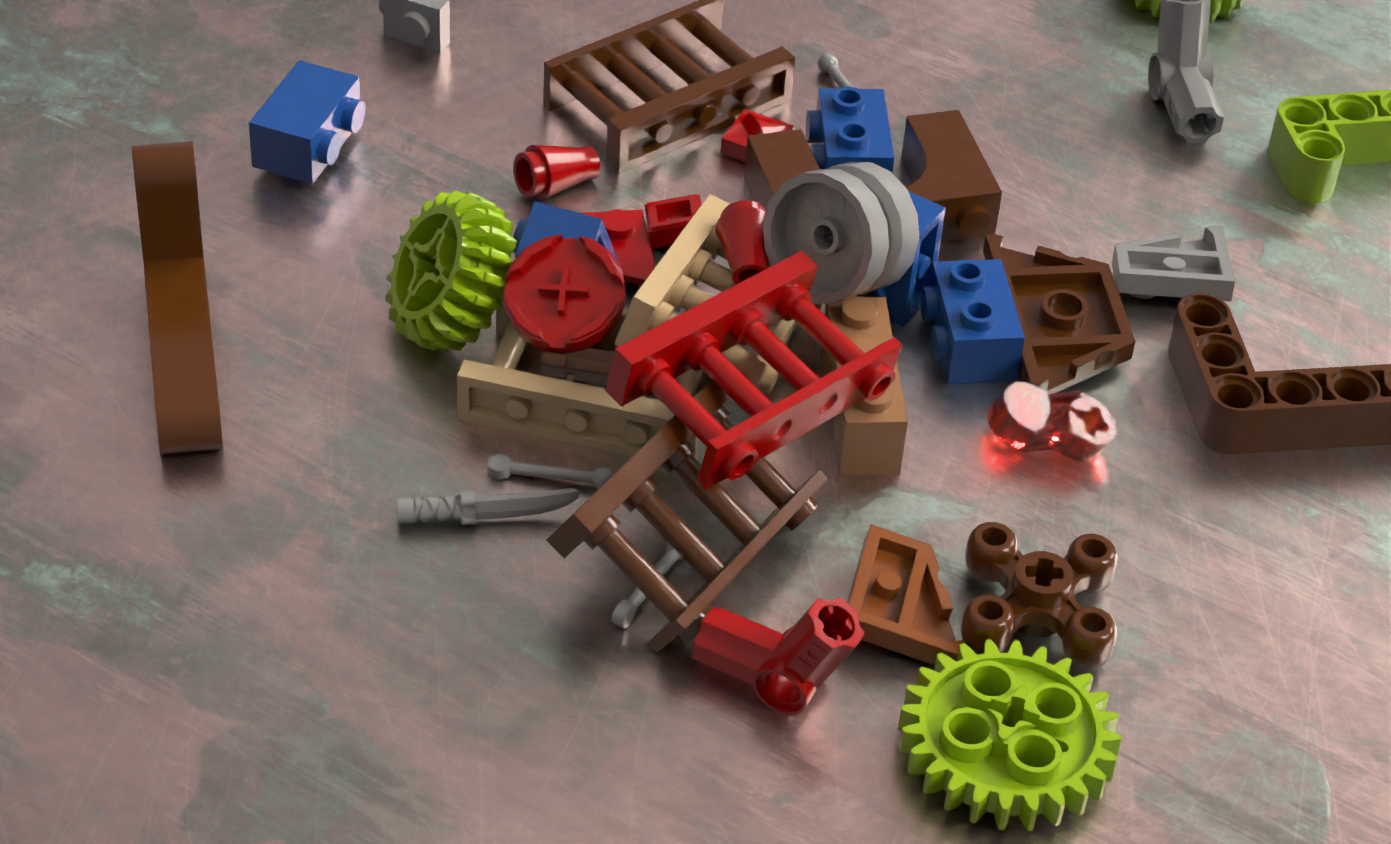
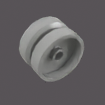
M848 162L831 166L828 169L801 173L782 183L768 202L763 222L765 253L770 265L773 266L802 250L818 265L810 290L812 296L810 302L813 304L838 303L857 295L881 290L901 279L912 265L919 243L918 213L906 187L891 171L872 162Z

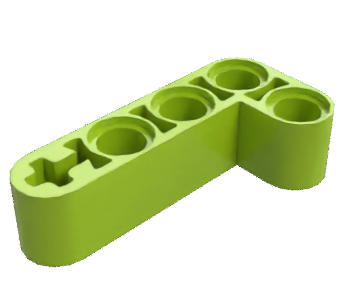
M1391 89L1294 96L1286 98L1279 103L1267 151L1285 189L1291 196L1306 203L1326 202L1332 198L1341 166L1391 162Z

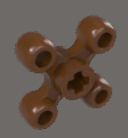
M985 522L972 530L965 551L967 569L979 580L999 582L1005 589V593L1000 597L981 595L975 597L967 604L960 630L962 640H965L967 646L977 655L983 654L986 640L991 639L999 652L1002 653L1009 646L1012 635L1016 631L1031 637H1048L1057 633L1062 640L1065 656L1072 659L1071 663L1078 667L1094 669L1104 665L1111 658L1117 639V627L1114 619L1109 613L1100 608L1082 607L1075 599V595L1078 592L1096 594L1104 591L1112 583L1117 567L1118 555L1116 547L1109 539L1098 534L1081 535L1070 544L1067 555L1062 558L1055 553L1047 551H1033L1022 555L1018 549L1016 535L1009 527L1001 523Z

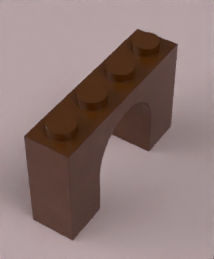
M952 110L907 116L901 160L912 184L907 186L906 189L946 208L940 243L985 237L986 234H995L1002 191L960 111ZM801 129L748 135L744 180L753 201L761 204L765 210H767L768 202L782 183L801 173L820 169Z

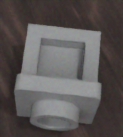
M379 0V10L383 13L384 36L437 53H441L450 43L449 0Z

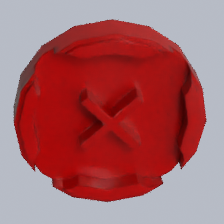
M562 235L548 236L526 247L510 264L505 278L507 283L503 293L505 310L518 335L534 347L559 354L583 351L604 340L619 323L626 304L623 273L612 253L595 240L578 236L579 239H563Z

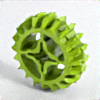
M454 190L450 194L440 192L434 201L426 200L422 205L421 215H412L409 230L406 234L399 236L401 241L398 252L392 255V258L395 260L393 270L386 277V280L391 283V288L386 294L385 301L391 305L389 320L395 322L397 333L406 336L410 341L416 342L418 346L432 351L438 349L447 352L449 349L461 351L466 342L475 343L477 341L480 328H490L493 312L495 309L503 308L501 298L507 283L505 278L510 264L514 261L511 259V254L517 244V240L510 236L513 231V223L505 218V211L496 207L493 202L473 193H462Z

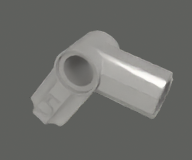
M1161 0L1158 52L1152 54L1148 67L1150 95L1153 100H1164L1176 133L1182 135L1186 139L1187 144L1206 143L1211 136L1221 132L1224 121L1223 113L1212 89L1213 65L1211 57L1207 52L1211 0Z

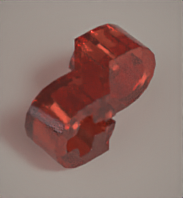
M1014 382L1007 386L987 410V420L994 434L1021 452L1055 450L1072 460L1088 462L1095 458L1116 435V423L1108 408L1081 391L1048 394L1029 383Z

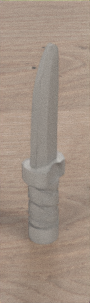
M575 488L475 496V490H460V495L416 497L415 499L397 498L398 524L414 523V521L421 523L427 521L458 520L461 521V525H476V520L542 514L573 503L579 498V492Z

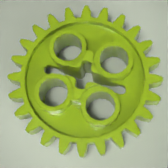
M991 639L986 640L984 652L979 655L965 643L960 644L957 662L949 656L939 653L936 656L934 670L921 667L918 670L916 685L907 686L904 705H901L898 731H901L899 751L900 753L910 755L907 768L909 775L925 774L922 791L926 795L944 789L947 792L944 809L950 811L961 803H965L971 806L969 818L972 823H976L981 819L985 812L995 814L998 829H1005L1010 816H1019L1028 831H1032L1036 815L1042 813L1053 825L1058 826L1061 825L1065 807L1079 816L1084 814L1087 798L1100 800L1105 782L1112 781L1122 735L1115 733L1119 720L1118 713L1106 711L1110 696L1108 692L1090 693L1093 680L1091 673L1081 674L1076 677L1070 676L1069 671L1072 659L1068 657L1060 660L1055 665L1046 662L1047 648L1043 646L1030 657L1023 655L1020 641L1017 640L1012 642L1008 653H1000Z

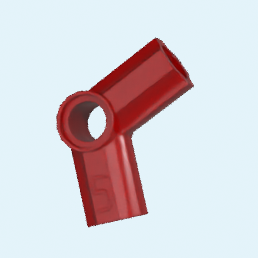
M840 597L834 600L817 598L798 622L783 634L721 607L715 608L712 606L703 618L697 637L693 642L692 659L752 684L759 699L776 712L785 715H798L805 710L824 681L859 644L865 632L860 627L858 621V610Z

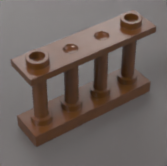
M698 0L544 62L543 106L551 111L575 100L583 104L607 126L606 163L620 174L730 127L744 109L760 114L792 99L796 57L781 46L753 58L721 31L723 0ZM708 47L731 68L711 76L688 57L687 54ZM665 64L684 80L688 86L667 93L644 72ZM622 82L645 103L623 112L600 90Z
M711 380L694 398L726 430H729L734 426L728 421L727 417L731 413L723 404L730 396ZM674 415L546 541L564 559L583 541L591 550L598 546L669 620L647 643L657 653L675 637L683 645L693 639L698 634L701 622L707 614L705 608L784 525L793 531L818 507V504L811 496L828 479L820 469L795 490L764 457L756 461L745 475L777 507L759 525L719 483L706 491L696 483L701 464L691 455L695 448L687 441L693 433ZM658 468L667 476L673 472L742 543L725 563L654 491L658 484L650 475ZM621 504L630 513L636 509L706 581L688 601L616 528L620 522L612 513Z

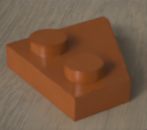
M871 524L863 543L847 603L858 610V621L860 627L865 632L861 640L935 665L936 656L939 653H943L957 662L959 646L964 644L965 640L956 641L949 621L954 608L947 588L939 581L938 572L940 568L932 545Z

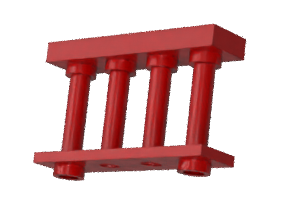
M802 250L615 348L605 391L621 407L644 394L646 396L655 395L707 447L696 482L704 491L727 478L736 480L742 477L752 468L756 461L867 398L873 401L879 398L890 388L895 380L896 374L893 370L902 344L893 337L864 353L810 302L812 297L810 290L818 265ZM783 319L785 321L794 320L841 367L819 378L768 327ZM737 344L742 346L748 344L796 392L775 404L772 403L722 352ZM691 369L695 371L702 369L750 418L726 430L674 378Z

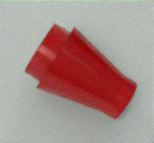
M530 145L526 148L525 152L516 155L513 163V174L518 190L523 196H534L537 200L549 198L586 180L596 179L600 173L599 156L592 146L578 148Z
M749 200L737 201L725 207L715 226L717 238L731 269L732 281L735 285L767 269L768 266L763 235V222L766 210L761 204Z

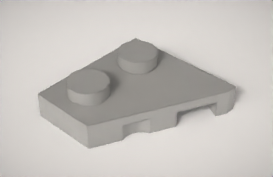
M1213 225L1205 227L1203 239L1181 243V236L1177 233L1157 236L1151 240H1133L1115 244L1112 269L1118 293L1129 294L1140 299H1149L1155 296L1184 298L1190 294L1204 293L1218 297L1222 301H1232L1235 278L1222 226Z

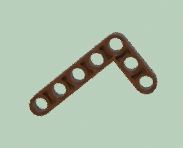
M193 141L131 146L144 264L160 455L223 450Z
M1204 293L1190 294L1181 299L1177 307L1168 346V354L1199 437L1210 449L1223 454H1245L1391 445V364L1255 372L1231 310L1224 301Z

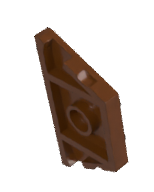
M997 234L985 235L983 247L985 260L1002 259L1025 336L1019 373L1028 402L1039 401L1132 359L1136 341L1109 264L1084 257H1070L1058 250L1039 245L1034 256L1003 248L1004 236Z

